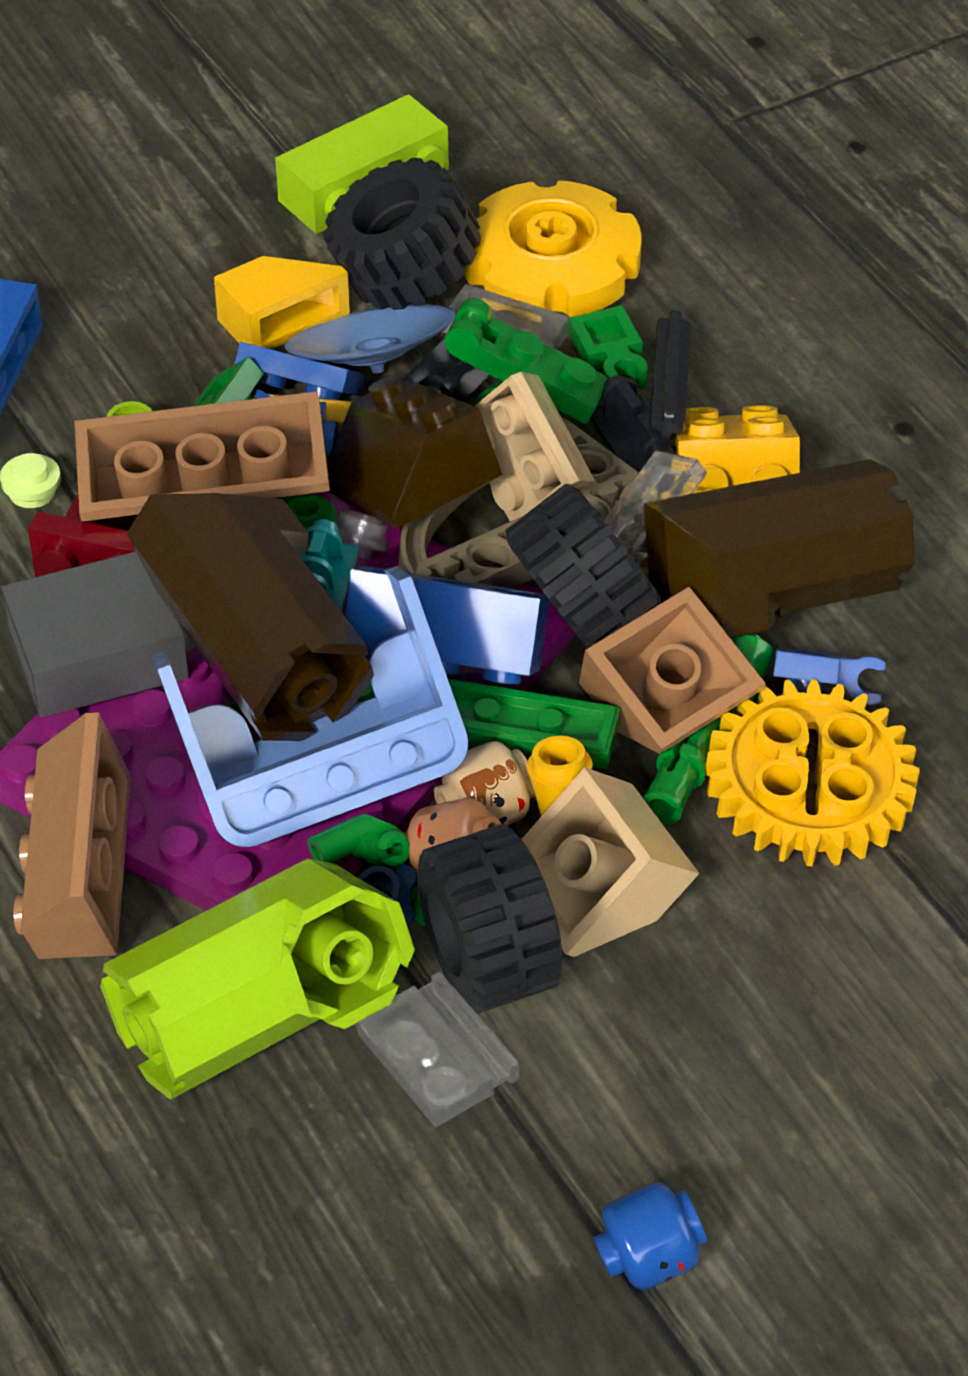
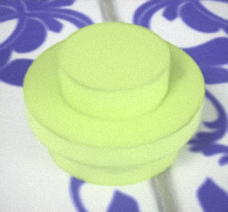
M35 453L22 454L11 459L3 466L0 473L1 487L14 504L24 508L41 507L49 503L56 494V490L61 482L60 468L52 458L46 455Z

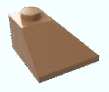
M687 587L586 649L579 684L593 702L621 707L618 733L659 754L762 691L766 684L690 587Z

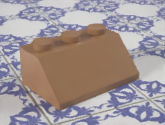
M99 712L85 713L38 748L35 775H28L25 783V801L27 810L31 814L30 833L23 834L20 839L19 858L22 871L26 875L24 894H18L15 897L13 916L17 933L24 935L38 959L114 956L118 952L131 774Z

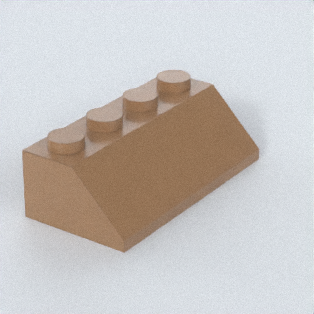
M318 391L74 421L81 522L138 515L151 494L221 493L277 498L330 491L326 445Z

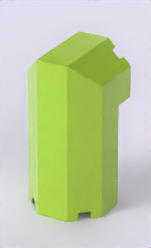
M307 858L104 963L103 972L108 976L101 979L100 987L116 1031L126 1048L129 1049L137 1044L139 1049L149 1058L137 1065L145 1079L171 1100L320 1019L330 1025L346 1029L392 1004L399 988L393 982L400 964L406 968L408 967L415 949L398 901L336 864Z

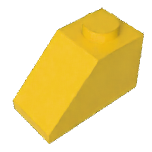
M262 256L214 277L217 319L239 344L244 342L272 350L286 344L288 339L306 328L350 314L348 272L342 266Z

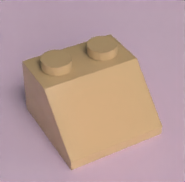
M585 767L521 839L535 859L548 888L559 925L562 950L566 955L572 957L656 922L700 874L632 783Z

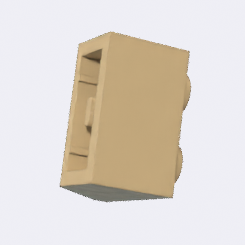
M525 372L513 374L474 406L480 410L502 472L501 476L489 481L492 495L497 505L504 510L510 522L527 514L566 483L582 490L596 482L539 375Z

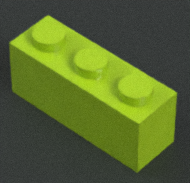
M405 95L275 157L278 201L315 234H318L328 228L325 221L328 213L336 209L334 203L339 196L346 194L353 182L357 179L361 180L368 175L369 171L377 167H386L390 162L400 159L402 162H407L411 158H422L424 163L433 160L439 163L441 168L448 170V126L411 95Z

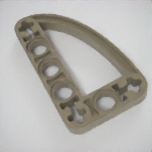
M562 418L589 470L599 473L592 474L596 482L580 490L618 540L645 528L644 503L656 500L655 486L573 423ZM489 482L403 526L400 541L399 567L406 573L509 589L533 580V577L508 545L505 531L521 517L427 558L425 551L428 543L443 521L461 503ZM493 562L504 567L488 568L476 563Z

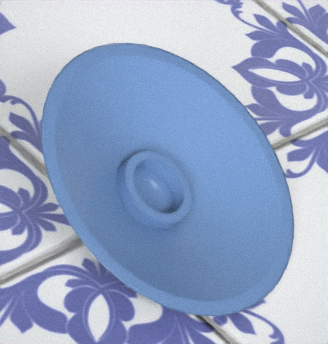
M410 304L404 309L393 310L391 306H388L385 309L374 308L354 312L296 333L288 339L285 349L295 356L309 360L345 363L353 366H370L373 373L384 372V363L403 355L405 352L444 331L454 321L456 314L450 308L429 304H419L417 306Z

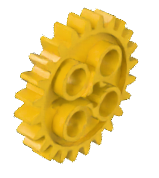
M811 679L807 693H798L795 685L790 680L784 681L783 692L780 696H776L765 686L758 694L757 704L747 699L737 706L736 714L728 712L723 714L719 731H712L706 760L707 776H709L707 794L708 797L719 798L717 816L719 818L735 816L732 834L736 837L754 831L756 833L754 850L758 852L766 848L771 842L779 845V861L785 862L790 857L793 850L802 851L806 866L812 867L817 852H826L829 860L834 866L840 865L842 852L845 848H848L860 860L866 857L869 841L884 848L887 846L890 830L901 832L906 813L912 812L920 772L918 767L913 766L916 753L915 746L902 745L906 728L903 725L886 728L889 709L885 707L869 713L865 710L868 695L863 693L852 702L844 700V686L839 683L833 688L830 695L821 694L817 679ZM808 729H815L818 733V751L815 761V782L818 785L815 796V815H809L806 812V789L809 772V762L806 758L809 743Z

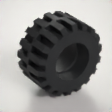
M411 158L407 162H402L400 159L390 162L386 167H377L369 171L367 176L353 182L346 194L339 196L334 203L336 209L328 213L325 221L328 226L324 230V240L327 243V249L337 264L348 272V281L360 299L366 304L371 302L373 307L378 309H385L388 306H391L393 310L404 309L411 303L417 306L425 303L427 298L434 294L438 296L446 291V286L452 281H458L464 275V267L472 264L477 255L474 249L480 245L481 235L478 232L480 229L479 223L445 168H441L439 163L433 160L424 163L422 158Z
M567 483L505 530L508 545L587 648L661 604V597L597 511L579 489Z
M500 824L422 850L418 863L417 884L425 926L443 974L454 993L470 1011L479 1014L557 987L562 971V943L556 913L540 869L529 849L517 834L505 824Z

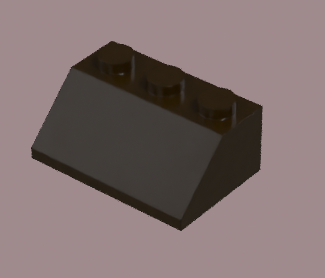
M390 376L373 383L368 388L369 394L351 402L327 462L330 491L326 492L398 528L501 476L502 472L479 408L404 377Z

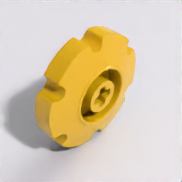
M558 181L552 187H539L535 182L513 185L490 195L479 203V218L476 219L480 226L478 230L481 235L480 245L474 249L477 255L472 264L464 267V276L469 284L484 286L485 300L488 303L519 316L544 319L547 313L556 311L563 312L570 318L599 311L619 300L625 292V280L635 279L639 274L641 265L640 227L633 214L616 211L617 199L592 186L570 181Z

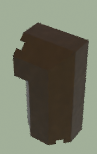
M871 459L644 503L649 581L659 593L661 603L690 587L729 638L770 630L775 625V615L782 618L787 612L898 590L904 580L898 578L897 575L910 572L915 564L913 515L906 500L895 502L889 487L899 485L894 471Z
M221 493L151 494L126 534L155 590L263 741H302L316 733L310 723L326 714L333 723L348 714L374 676L372 665L365 657V655H369L366 644L299 556V550L309 551L308 532L283 499Z

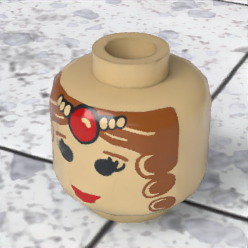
M497 741L487 742L467 750L463 762L454 771L441 776L442 785L434 788L436 803L472 798L480 801L501 824L508 826L525 818L530 808V799L535 797L526 768L527 759L519 749L510 751L503 743Z

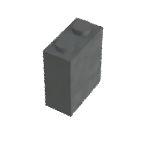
M136 552L1 586L8 631L40 718L162 686L152 655L163 651L170 663L176 682L189 679L186 652L195 650V645L155 590Z

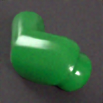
M367 814L354 816L307 839L312 858L328 863H334L351 855L376 866L391 868L405 863L410 855L409 838L402 830Z

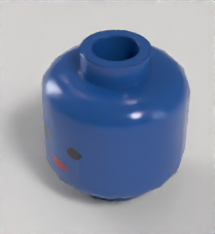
M652 1182L608 1202L602 1210V1222L606 1232L593 1237L610 1277L612 1278L624 1272L629 1282L640 1290L651 1289L694 1269L700 1258L698 1246L708 1242L699 1217L686 1191L681 1189L674 1193L668 1185L662 1182Z

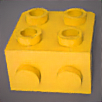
M747 406L742 408V415L719 416V410L716 408H687L684 432L672 433L677 447V492L684 487L698 488L701 491L705 488L713 490L800 473V437L788 416L778 414V408L774 406Z

